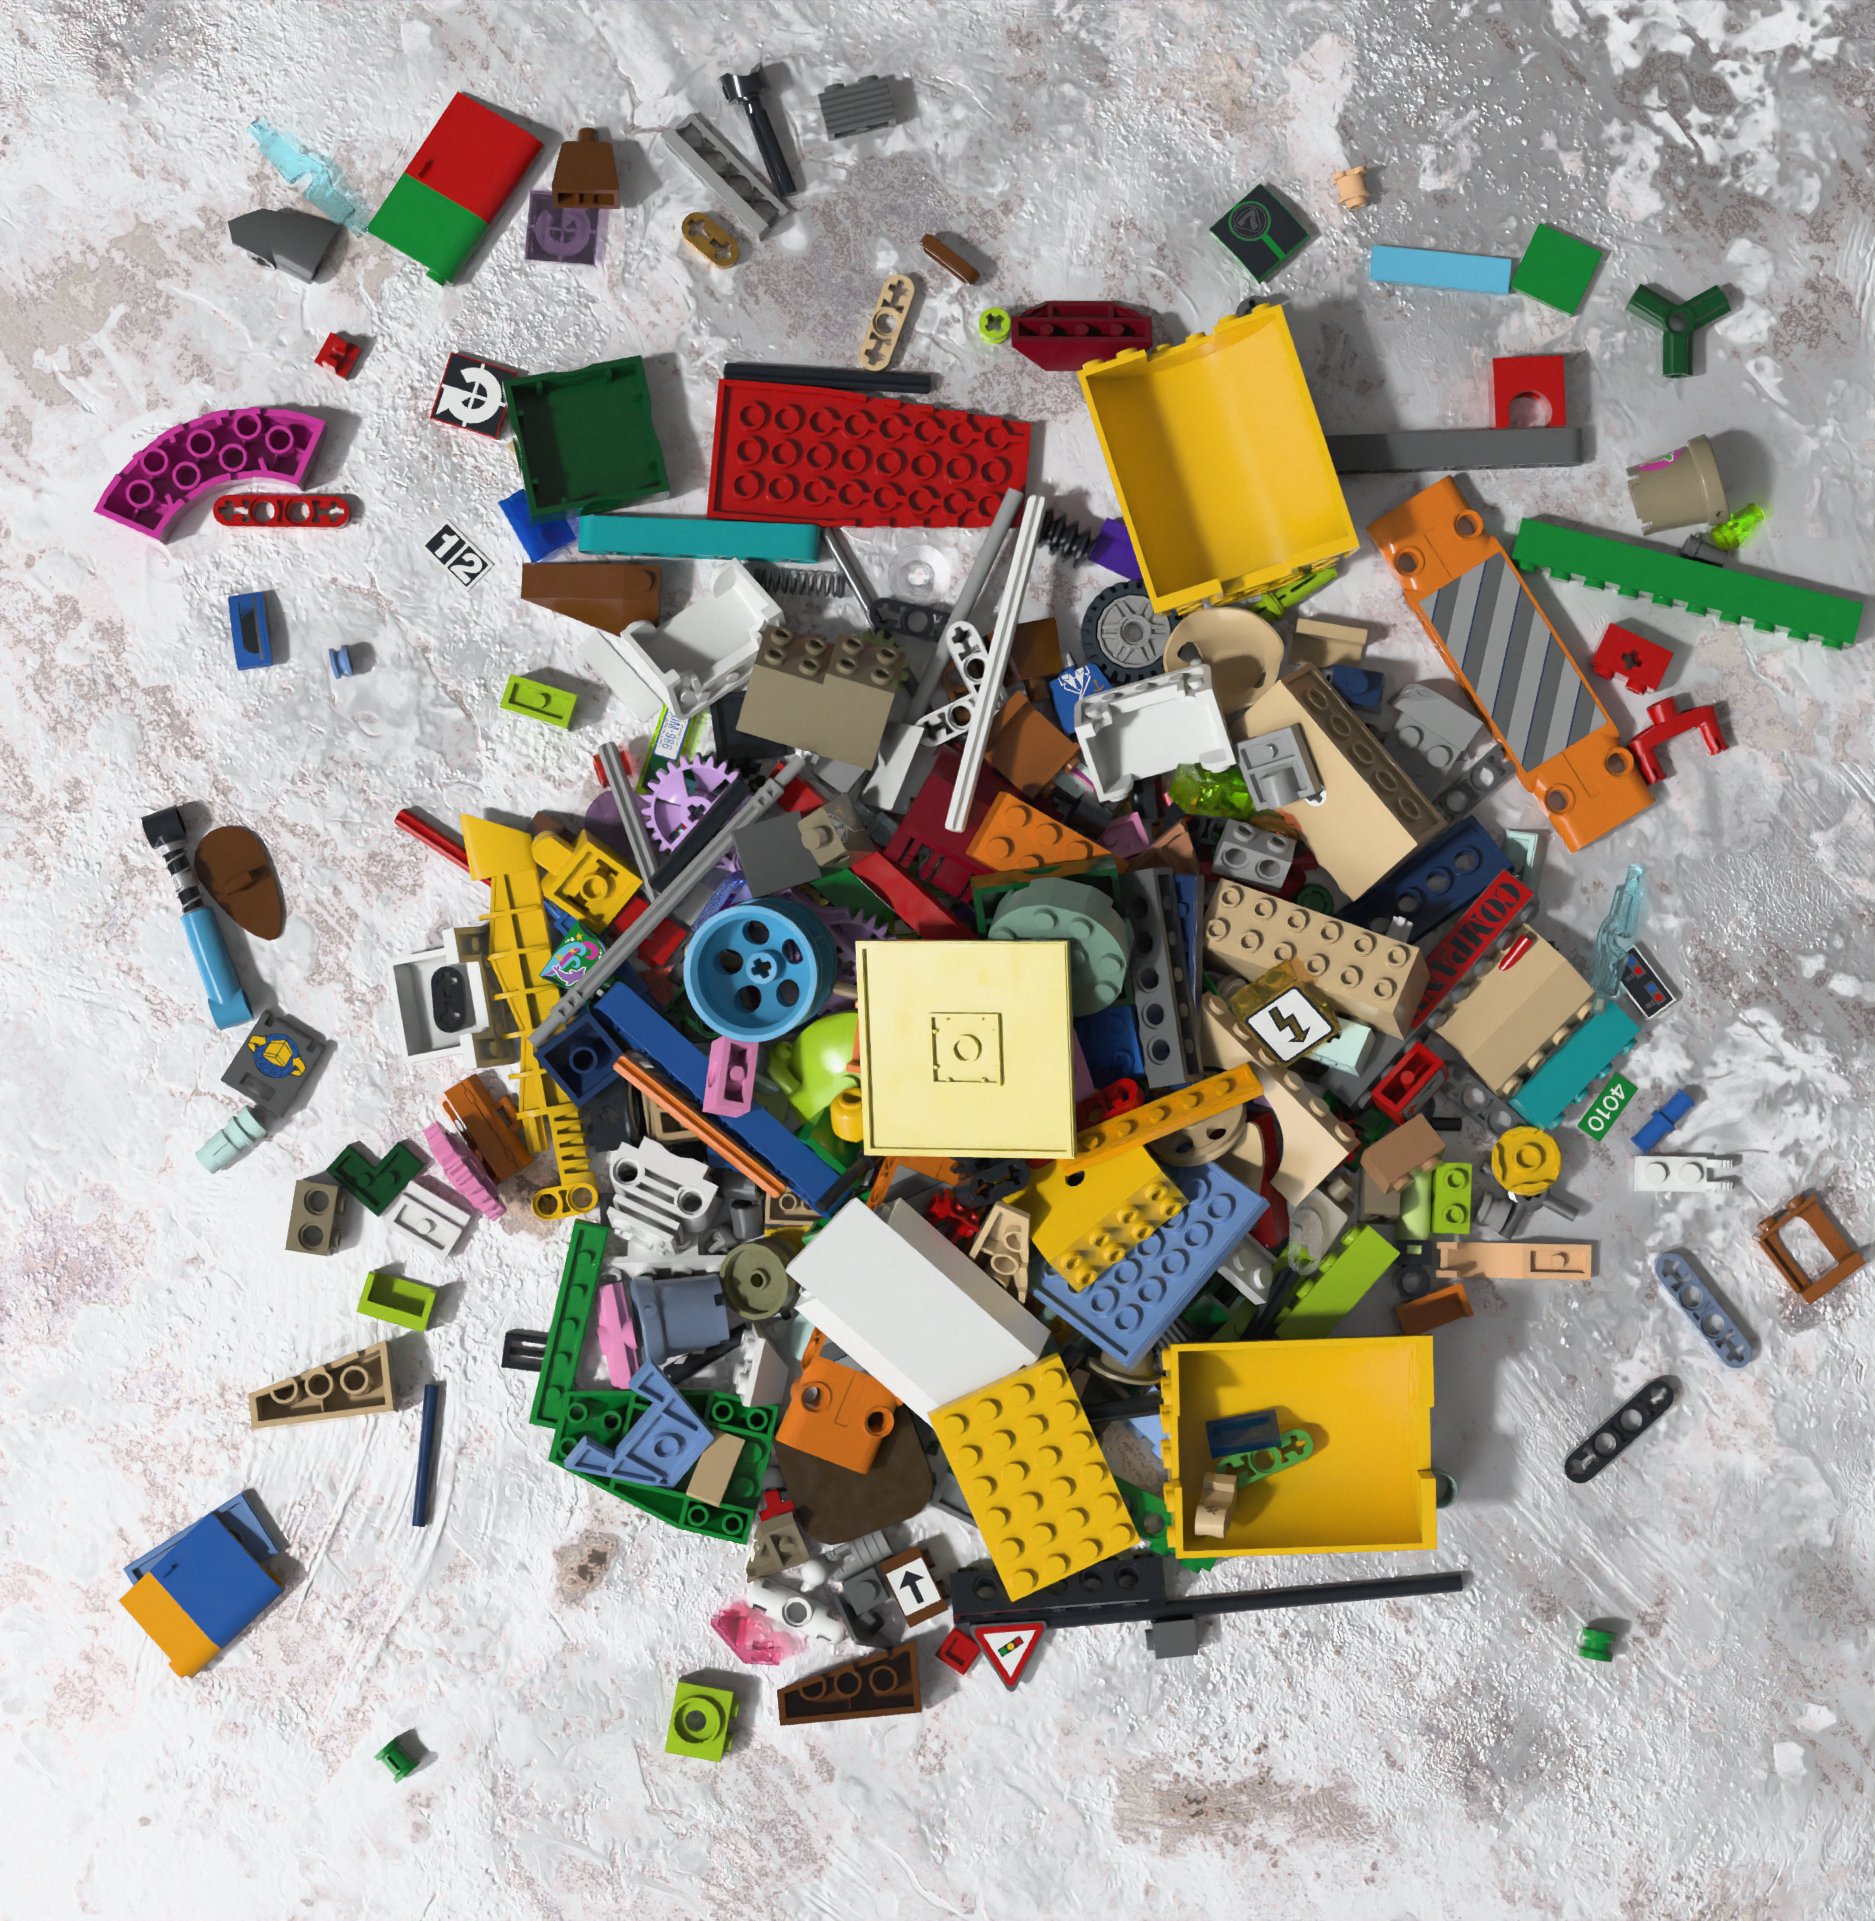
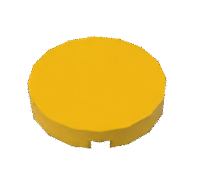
M1519 1126L1506 1131L1497 1141L1491 1154V1168L1495 1179L1506 1190L1517 1195L1533 1196L1545 1192L1555 1184L1562 1168V1153L1557 1141L1552 1136L1550 1138L1548 1134L1543 1133V1130L1532 1126Z

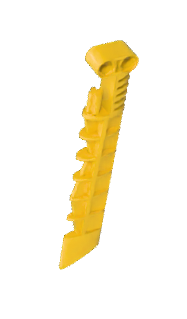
M461 814L460 821L471 880L491 878L490 913L479 915L478 917L479 921L490 919L489 955H486V960H490L504 992L493 995L494 1001L507 999L520 1030L519 1032L501 1035V1040L521 1037L520 1073L508 1075L509 1080L520 1078L519 1113H515L516 1119H522L528 1154L549 1150L543 1115L548 1114L561 1185L547 1187L538 1191L533 1196L531 1208L533 1213L542 1220H554L585 1214L592 1211L598 1205L600 1192L597 1187L595 1171H589L588 1163L592 1162V1158H587L585 1150L590 1149V1146L584 1145L583 1137L587 1136V1132H582L581 1123H585V1119H579L578 1111L583 1108L582 1106L579 1108L575 1106L533 1056V1044L527 1039L551 1014L549 1010L562 997L560 986L539 976L553 956V948L545 906L543 904L544 900L537 863L531 851L532 837L531 834L467 814ZM580 1187H585L592 1193L593 1200L587 1207L577 1205L574 1200V1193ZM544 1194H551L557 1199L558 1207L552 1214L543 1212L539 1206L540 1198Z

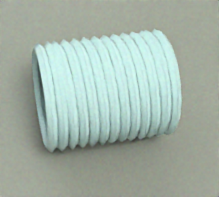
M1431 1467L1434 1476L1438 1474L1444 1475L1448 1483L1445 1496L1436 1501V1509L1449 1508L1458 1498V1483L1446 1471L1438 1467Z

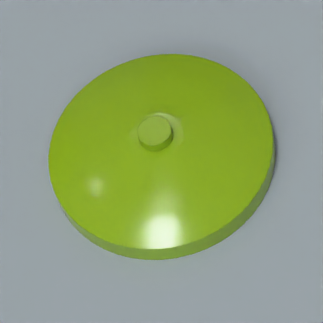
M841 1010L822 1016L809 1025L792 1045L794 1053L789 1057L788 1070L800 1082V1085L787 1096L793 1113L802 1125L824 1107L830 1110L832 1100L843 1090L848 1088L861 1089V1074L846 1071L847 1063L852 1060L858 1010Z

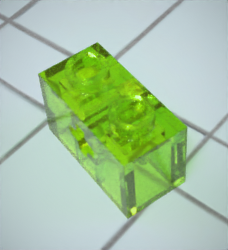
M1178 763L1168 796L1187 814L1247 819L1253 802L1244 776L1237 769H1227L1222 772L1213 773L1210 770L1203 769L1202 766Z

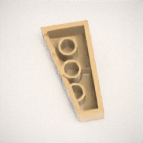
M387 1340L379 1342L359 1352L356 1351L344 1356V1358L315 1367L303 1374L287 1378L249 1393L252 1429L262 1432L399 1414L391 1343Z

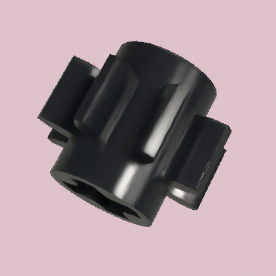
M747 755L738 760L733 757L730 758L726 770L732 772L734 769L739 768L740 772L736 778L748 779L751 792L756 794L757 790L762 787L766 780L765 776L759 775L761 763L757 764L752 759H749ZM724 779L723 781H727V784H726V787H725V789H726V788L728 787V785L730 784V782H729L727 779Z

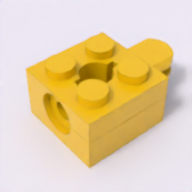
M586 829L581 831L572 844L552 831L539 833L532 842L531 851L535 862L549 871L540 882L544 896L598 935L604 931L643 883L638 867Z

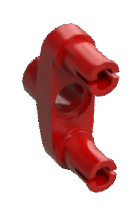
M1675 696L1665 698L1648 706L1646 711L1652 725L1642 730L1626 743L1628 751L1636 759L1647 786L1657 783L1659 779L1663 780L1668 777L1654 750L1657 748V744L1693 727L1694 729L1698 728L1709 756L1721 752L1720 750L1724 751L1730 747L1717 719L1720 716L1714 704L1681 711Z

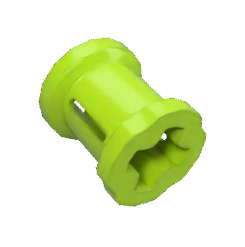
M993 307L981 314L979 334L982 340L988 344H1000L1007 339L1010 318L1003 309ZM992 320L994 323L1001 321L1000 332H997L995 329L988 331V321Z

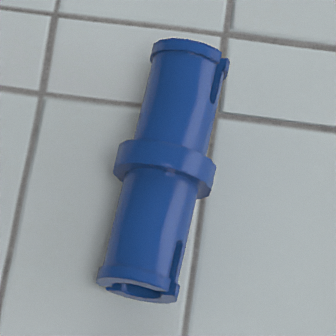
M1678 1089L1677 1093L1659 1111L1654 1110L1650 1114L1652 1118L1630 1140L1647 1155L1667 1132L1671 1134L1675 1130L1674 1125L1696 1105L1695 1102L1681 1089Z

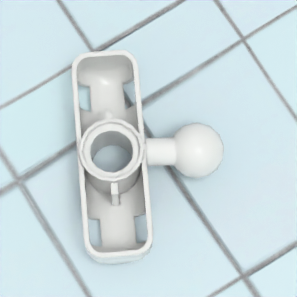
M814 1558L804 1563L801 1570L804 1582L800 1591H796L768 1577H759L753 1582L746 1599L747 1605L751 1609L784 1623L789 1628L797 1629L816 1639L823 1640L830 1645L841 1643L847 1632L842 1617L838 1622L826 1616L829 1610L840 1614L839 1610L812 1598L816 1587L825 1583L829 1576L828 1566L823 1560ZM764 1581L777 1585L775 1592L762 1587ZM799 1602L806 1607L807 1615L804 1620L797 1621L791 1618L789 1614L791 1603ZM754 1603L757 1604V1605H759V1606H762V1607L766 1608L767 1610H763V1609H761V1608L755 1606ZM818 1633H821V1634H823V1635H825V1636H827V1637H830V1638H832V1639L829 1640V1639H827V1638H825V1637H823V1636L818 1635Z

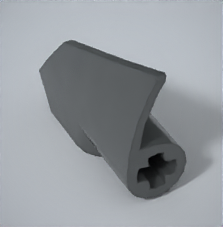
M264 208L228 221L232 244L247 251V256L251 261L267 270L275 271L278 268L309 285L315 280L322 266L324 253L339 231L337 225Z
M715 1168L712 1183L719 1186L716 1197L722 1199V1203L712 1223L705 1230L718 1229L721 1226L727 1225L733 1228L734 1237L739 1239H754L764 1235L765 1226L762 1200L765 1197L766 1191L741 1171L734 1172L730 1168Z

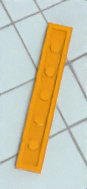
M1248 1062L1076 1133L1077 1157L1075 1159H1057L1066 1176H1070L1264 1094L1263 1085Z

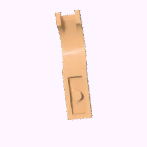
M1437 1242L1436 1249H1441L1440 1270H1436V1277L1591 1280L1592 1245Z

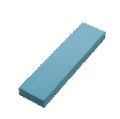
M1373 245L1368 282L1507 296L1509 293L1512 259Z

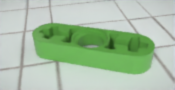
M1290 1430L1223 1459L1218 1464L1215 1473L1225 1474V1466L1228 1465L1233 1470L1241 1468L1245 1464L1241 1459L1247 1457L1248 1467L1255 1476L1248 1477V1470L1240 1473L1237 1476V1490L1306 1461L1312 1453L1313 1440L1304 1430ZM1295 1437L1298 1442H1305L1306 1445L1302 1449V1455H1298L1296 1451H1291L1284 1455V1459L1287 1462L1281 1463V1456L1274 1446L1275 1444L1279 1443L1280 1450H1283L1290 1446L1291 1438ZM1263 1450L1270 1452L1274 1457L1273 1467L1268 1470L1259 1469L1254 1463V1455L1257 1452Z

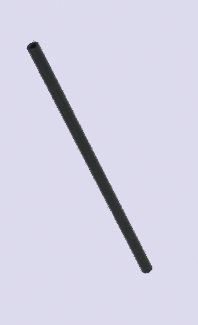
M1461 1574L1170 1600L1166 1601L1165 1608L969 1623V1627L972 1624L1043 1620L1047 1624L1046 1630L1462 1592L1463 1586Z

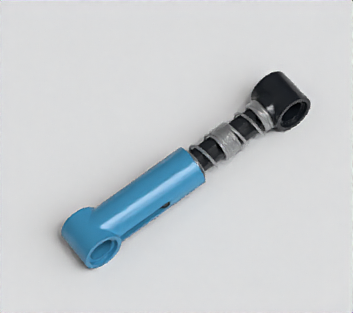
M176 805L142 817L141 821L146 837L154 850H159L160 857L165 858L166 864L164 868L168 869L171 874L169 882H171L173 892H177L175 897L180 899L182 904L180 912L184 914L179 919L207 992L209 1008L216 1026L222 1031L254 1019L251 1003L240 984L213 907L204 905L202 900L204 894H200L197 887L200 884L195 870H191L193 865H189L186 857L188 851L184 850L186 847L184 840L188 837L178 808Z

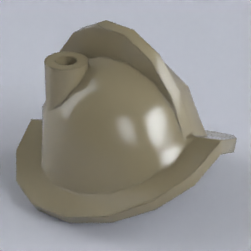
M1152 1348L1132 1372L1104 1350L1100 1358L1088 1356L1086 1360V1367L1091 1373L1114 1382L1154 1385L1159 1383L1161 1376H1163V1372L1152 1370Z

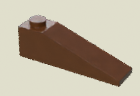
M523 563L521 599L621 638L620 632L625 630L634 621L649 620L655 628L660 626L663 571L660 566Z

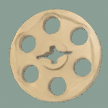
M1203 1070L1204 1079H1208L1217 1074H1220L1213 1071ZM1179 1090L1154 1091L1145 1104ZM1245 1102L1146 1143V1145L1156 1158L1173 1166L1191 1167L1215 1160L1226 1153L1241 1136L1247 1119ZM1219 1128L1226 1129L1223 1137L1217 1140L1209 1139L1210 1134L1214 1130ZM1182 1143H1193L1189 1151L1185 1153L1176 1152L1178 1146Z

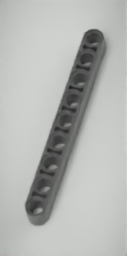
M1575 427L1324 436L1336 475L1575 467L1584 464L1582 428Z

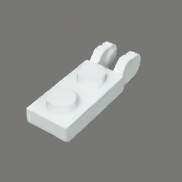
M1634 1156V1191L1706 1192V1190H1734V1182L1729 1180L1707 1181V1168L1729 1170L1734 1168V1160H1707V1157Z

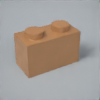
M1419 1113L1365 1149L1360 1163L1384 1195H1387L1394 1189L1397 1192H1401L1414 1182L1415 1179L1413 1177L1423 1170L1427 1174L1443 1162L1441 1158L1446 1149V1144L1422 1113Z

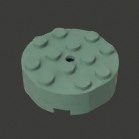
M1051 877L1031 880L1029 887L1017 892L1013 889L1010 890L998 904L989 930L988 940H1070L1073 1017H1080L1104 1009L1121 993L1130 964L1135 936L1128 917L1123 921L1120 915L1111 907L1113 900L1109 896L1089 885Z

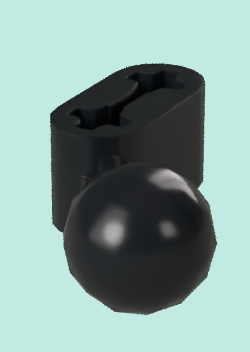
M1002 1158V1161L995 1162L960 1179L955 1191L960 1204L968 1208L985 1206L1026 1187L1030 1177L1029 1169L1024 1163L1025 1158ZM1010 1173L1011 1177L1008 1178L1006 1181L991 1184L981 1189L980 1192L975 1194L974 1190L977 1189L979 1185L993 1183L999 1179L1004 1178L1005 1175Z

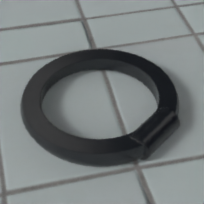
M623 1077L621 1094L624 1121L631 1145L638 1149L644 1136L648 1138L642 1093ZM631 1086L634 1088L640 1115L639 1132L632 1111Z

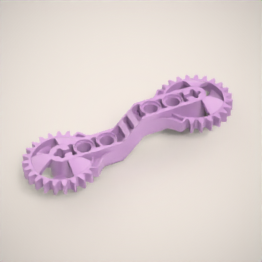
M697 752L693 762H690L688 756L683 754L680 757V766L671 759L667 763L669 772L662 768L657 770L656 774L660 781L651 779L647 785L654 792H646L642 798L651 803V805L643 807L641 813L651 815V818L644 823V827L655 829L649 840L653 841L660 838L662 843L659 846V852L667 848L672 850L671 853L722 795L721 793L716 798L711 792L724 779H727L731 784L738 776L739 768L729 772L726 770L729 760H724L718 766L715 764V754H712L707 762H703L701 753ZM686 769L692 770L699 789L691 794L688 793L683 770ZM748 779L743 780L747 784L749 783ZM750 792L721 827H725L755 793ZM660 798L668 802L657 801V799ZM700 804L704 805L706 809L703 814L694 815L693 810L695 807H698ZM683 823L687 828L672 841L668 836ZM716 833L705 844V846H707V844L716 836ZM733 845L713 868H721L733 872L748 886L735 845ZM797 886L768 895L795 900L811 909L824 922L831 933L835 946L840 947V951L837 954V981L849 984L857 982L855 941L868 939L873 933L879 939H897L898 937L897 934L886 936L885 932L889 926L888 923H884L880 927L875 925L877 920L876 914L872 915L869 920H865L864 909L862 908L854 917L849 906H821L814 903ZM789 939V959L794 962H802L803 956L798 945L793 939ZM852 960L854 962L852 968L848 967L846 970L841 968L843 961ZM831 994L827 1003L818 1012V1015H822L826 1009L831 1010V1013L841 1010H858V1008H855L853 999Z

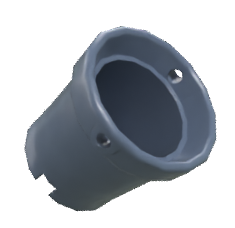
M717 1273L653 1280L650 1276L631 1278V1299L643 1362L650 1356L659 1366L664 1364L667 1358L718 1344L729 1343L725 1304L723 1305L721 1297L723 1292Z

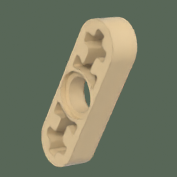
M892 275L884 283L859 352L860 364L866 371H885L891 362L914 299L913 282L905 275ZM899 283L904 284V291L908 293L907 296L901 295L897 303V308L903 309L902 313L891 307H882L884 302L891 306L893 292L889 289L890 287L896 288ZM891 315L896 319L897 327L893 332L882 333L877 328V321L881 316ZM872 335H875L882 341H892L890 346L883 342L881 356L885 359L884 361H877L875 365H871L869 357L865 355L867 352L873 353L877 340H871Z

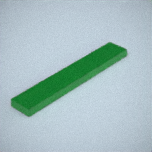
M578 1218L575 1219L530 1414V1424L556 1429L564 1392L573 1391L611 1226Z

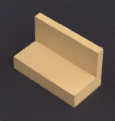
M1298 618L1294 627L1289 664L1305 666L1312 662L1319 669L1333 664L1359 668L1362 647L1366 643L1368 630Z

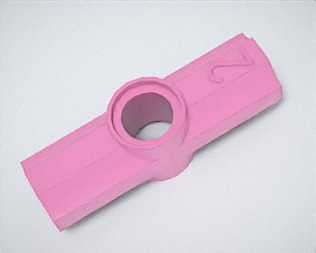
M623 1282L597 1287L594 1301L599 1319V1325H597L602 1354L607 1359L612 1389L628 1390L630 1389L628 1382L639 1370L640 1363L636 1351L638 1349V1339L634 1321L629 1316Z

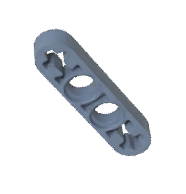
M1671 1252L1658 1255L1653 1263V1273L1656 1279L1717 1358L1725 1366L1731 1368L1746 1366L1752 1356L1750 1344L1687 1262L1680 1255ZM1664 1260L1677 1262L1678 1265L1675 1267V1272L1680 1278H1684L1686 1274L1690 1277L1689 1280L1680 1283L1675 1291L1671 1285L1678 1282L1672 1275L1667 1274L1663 1276L1662 1271L1665 1269ZM1689 1286L1696 1287L1701 1293L1700 1301L1695 1306H1687L1682 1300V1293ZM1711 1314L1718 1315L1722 1320V1328L1716 1334H1709L1704 1329V1320ZM1730 1330L1733 1335L1727 1337L1729 1342L1734 1346L1741 1345L1743 1348L1739 1352L1742 1357L1739 1361L1734 1358L1728 1360L1727 1355L1730 1353V1350L1725 1343L1720 1342L1718 1347L1715 1344V1341L1724 1338Z

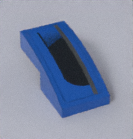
M263 591L228 596L231 631L238 671L273 666L271 635L268 630L266 601Z

